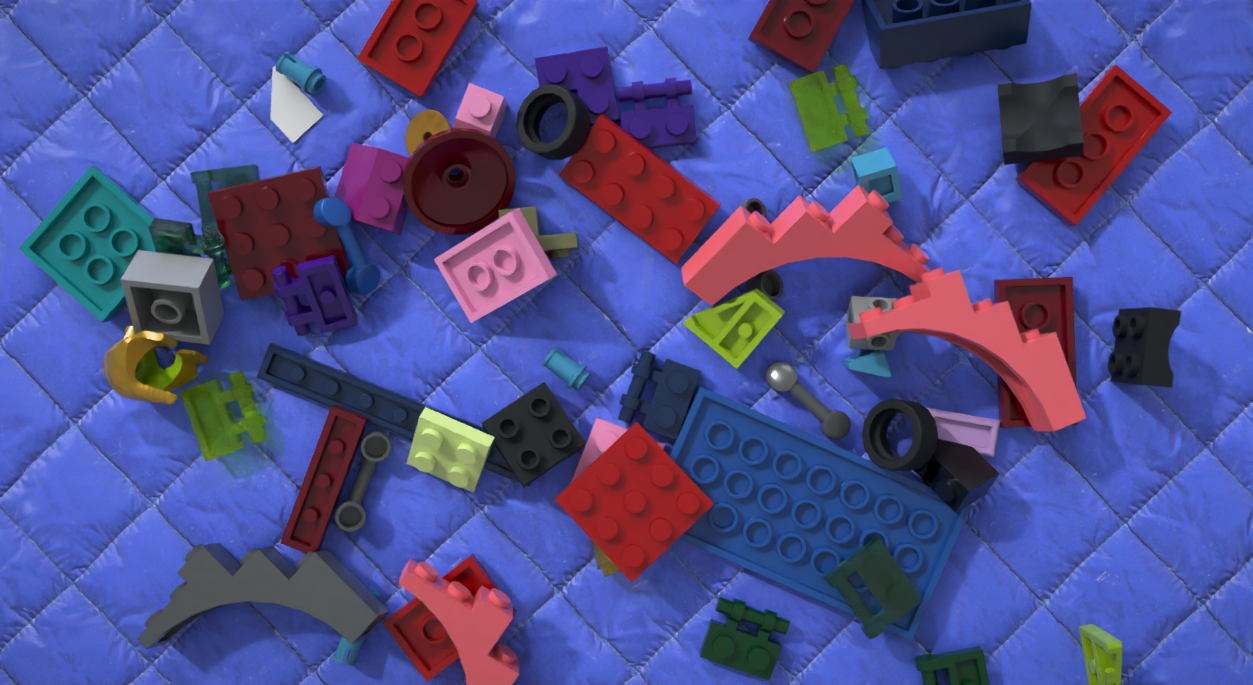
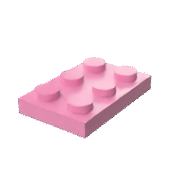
M519 208L507 213L434 259L470 323L557 275Z

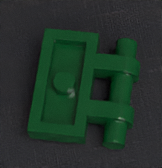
M719 597L715 611L726 614L727 618L725 623L713 619L710 620L699 652L700 657L770 681L781 644L769 639L772 630L785 635L790 621L777 617V612L768 609L762 612L745 606V601L736 598L730 601ZM743 620L758 625L756 634L737 628L739 622Z

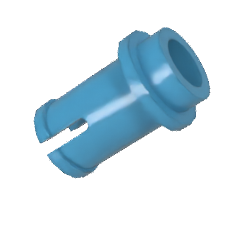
M286 51L285 56L281 55L277 61L276 71L300 85L301 91L308 94L311 92L315 95L325 85L326 76L322 74L321 68L318 66L312 68L295 57L291 52Z
M557 346L551 350L542 363L544 367H547L568 383L566 386L568 389L573 387L578 391L591 374L586 370L587 366L585 364L580 366L559 350Z

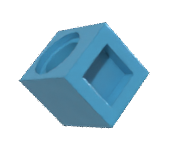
M887 147L850 158L856 186L859 184L868 193H871L873 190L877 191L888 203L904 199L897 165Z

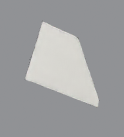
M275 65L272 69L270 119L294 143L323 114L288 77L276 71Z

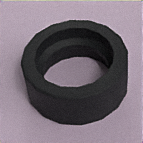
M543 85L533 90L523 100L517 114L516 128L518 137L526 149L549 160H563L574 155L583 146L589 134L591 118L588 107L581 97L558 85ZM562 102L567 106V124L563 133L555 141L545 144L540 139V121L544 113L552 105Z
M888 399L879 402L873 407L864 421L862 432L864 449L870 460L880 468L894 471H911L921 468L932 457L938 438L935 419L927 408L918 402ZM898 413L907 415L913 429L912 444L908 452L902 457H895L892 454L886 438L888 426L892 418Z

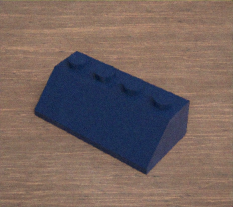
M861 0L870 51L879 69H896L913 63L935 62L938 59L947 57L970 56L976 52L993 49L1004 50L1011 46L1027 44L1032 6L1030 0Z

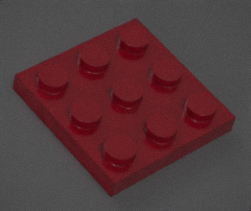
M321 165L207 193L241 301L276 293L273 287L275 280L272 270L279 266H285L290 277L299 278L297 274V265L299 263L335 255L342 276L347 275L350 265L336 228L320 226L313 214L317 201L330 197Z

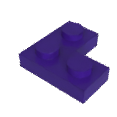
M607 46L535 58L539 87L543 85H558L570 92H577L578 96L581 97L588 107L591 118L590 126H593L602 114L613 122H619Z

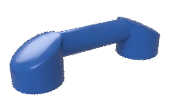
M335 197L320 199L315 204L313 210L316 222L325 228H336L354 265L346 275L348 288L356 294L371 293L379 283L380 271L376 265L369 264L350 224L352 213L349 206L343 200Z

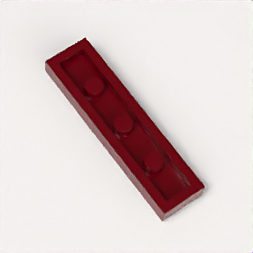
M338 405L331 406L281 539V544L306 554L310 551H320L369 421L368 417Z

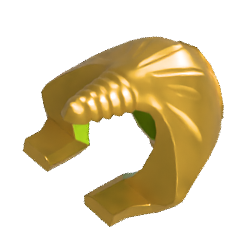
M127 325L124 331V339L114 344L104 354L103 370L109 385L120 396L133 400L169 405L175 403L179 396L170 392L195 379L198 375V364H207L209 357L198 351L181 349L175 352L174 364L163 369L159 365L155 347L177 346V341L165 334L150 331H141L135 334L133 326Z

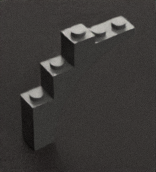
M220 543L200 544L186 555L184 559L186 564L177 572L186 582L179 585L171 593V602L164 609L158 610L145 622L147 628L137 639L146 649L164 645L187 624L207 612L227 604L249 601L275 603L303 611L330 625L351 644L365 639L390 611L329 550L310 551L294 567L274 546L254 548L239 563Z

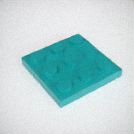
M91 165L19 247V250L101 322H109L126 303L121 278L137 251L169 254L180 239L100 168Z

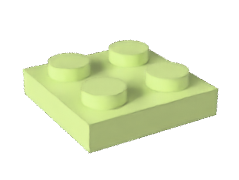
M425 407L419 417L406 464L417 468L421 472L429 473L448 481L456 487L464 488L474 493L495 437Z

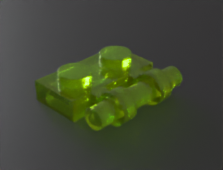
M846 63L833 68L836 81L830 84L824 70L789 81L787 84L810 154L845 143L848 140L844 130L846 126L852 125L856 139L870 134L866 122L869 119L866 108H861L855 90L858 88L856 78L850 75ZM835 95H842L847 113L839 115L833 98Z
M243 370L228 375L233 389L225 392L220 379H214L180 392L205 462L245 448L240 434L249 431L253 444L268 439L263 425H266L263 414L259 415L252 397L255 394L252 383H247ZM238 400L245 419L237 423L229 406V403Z

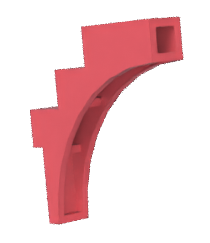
M859 184L830 213L817 201L814 200L810 204L799 195L771 224L759 212L754 211L751 214L744 207L740 206L681 267L684 286L711 306L733 288L759 273L786 263L813 258L847 257L876 262L903 273L917 283L922 282L921 274L931 270L926 263L929 260L928 255L915 243L909 246L902 241L904 236L893 225V221L886 210L890 205L884 197L875 190L868 193Z
M943 267L923 273L920 275L922 282L909 286L911 295L892 301L893 309L882 312L880 306L858 314L860 321L848 325L852 340L882 333L912 332L935 336L961 346L983 360L1006 382L1021 403L1033 431H1057L1086 419L1056 332L1040 334L1039 329H1033L1019 333L1008 301L993 304L991 298L971 304L960 270L944 273Z
M409 559L401 572L398 584L421 600L443 624L457 648L466 675L467 685H512L519 676V658L508 646L504 644L496 645V642L513 619V604L510 603V598L498 589L493 588L489 590L484 586H481L473 597L470 591L461 583L456 581L450 583L438 576V571L430 564L422 561L418 564L414 560Z

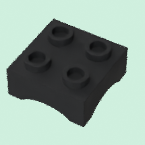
M1077 73L1063 75L1039 83H1006L998 85L1004 165L1083 156L1084 140Z
M1154 307L1119 309V313L1115 317L1112 326V332L1116 338L1114 352L1111 353L1108 360V371L1111 374L1110 381L1172 388L1174 374L1170 368L1168 351L1171 337L1180 324L1181 311Z
M545 382L482 422V427L486 433L495 437L493 443L523 488L586 445V442Z

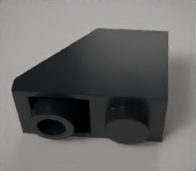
M938 438L936 449L930 460L921 468L914 470L955 513L984 497L999 475L973 447Z

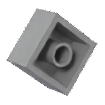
M138 250L121 278L135 334L141 331H150L165 334L176 341L210 345L224 317L214 259Z

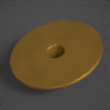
M424 110L413 117L407 127L405 136L406 148L410 156L429 137L451 129L448 120L443 114L435 110Z

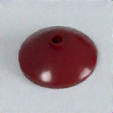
M455 128L429 137L414 150L405 166L402 183L407 205L422 224L437 232L459 235L478 231L499 218V210L506 209L512 199L516 175L509 154L495 138L475 129ZM453 168L461 169L456 175L449 174Z

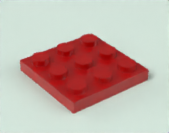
M638 422L632 425L555 498L556 502L631 582L638 578L714 505Z

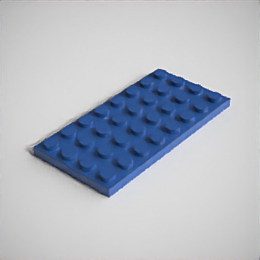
M701 386L697 390L677 440L669 454L671 459L714 503L678 539L913 641L972 505H968L955 513L938 497L931 487L895 471L880 468L870 460Z

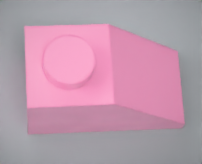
M469 83L457 112L453 129H475L496 139L509 106L505 97Z

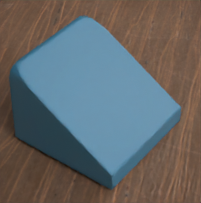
M869 350L844 358L842 361L843 365L850 370L892 378L885 353L880 350Z

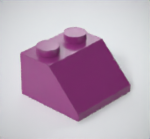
M351 143L334 196L343 200L349 206L352 213L351 220L401 235L409 210L404 197L402 183L404 169L409 160L408 157L376 147Z

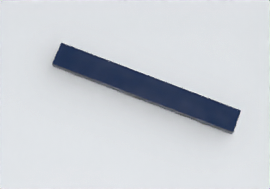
M274 343L269 344L256 377L326 406L338 405L369 418V423L411 440L414 438L419 417L425 407L486 433L482 426ZM493 443L484 469L519 482Z

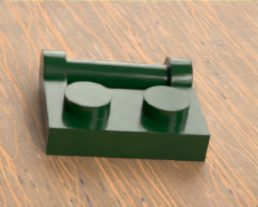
M979 646L939 654H922L915 657L916 669L921 672L923 685H938L935 670L946 668L949 685H989L984 653Z

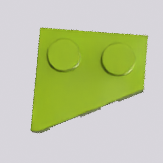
M755 288L690 315L682 324L737 369L784 315L785 311L759 289Z
M1094 624L1079 626L1088 685H1121L1122 641Z

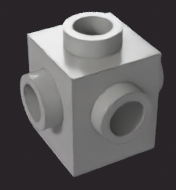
M851 296L845 321L849 349L893 351L897 336H902L903 332L882 333L852 340L848 325L860 321L858 314L880 306L882 312L893 309L892 301L896 300V298Z

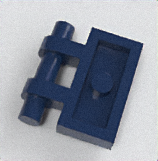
M642 350L638 363L634 362L630 373L634 375L627 394L623 393L619 404L622 407L617 419L631 424L635 412H643L646 414L642 424L643 429L677 440L701 371L667 358L662 372L654 370L652 365L656 354ZM647 379L657 382L650 403L640 399Z

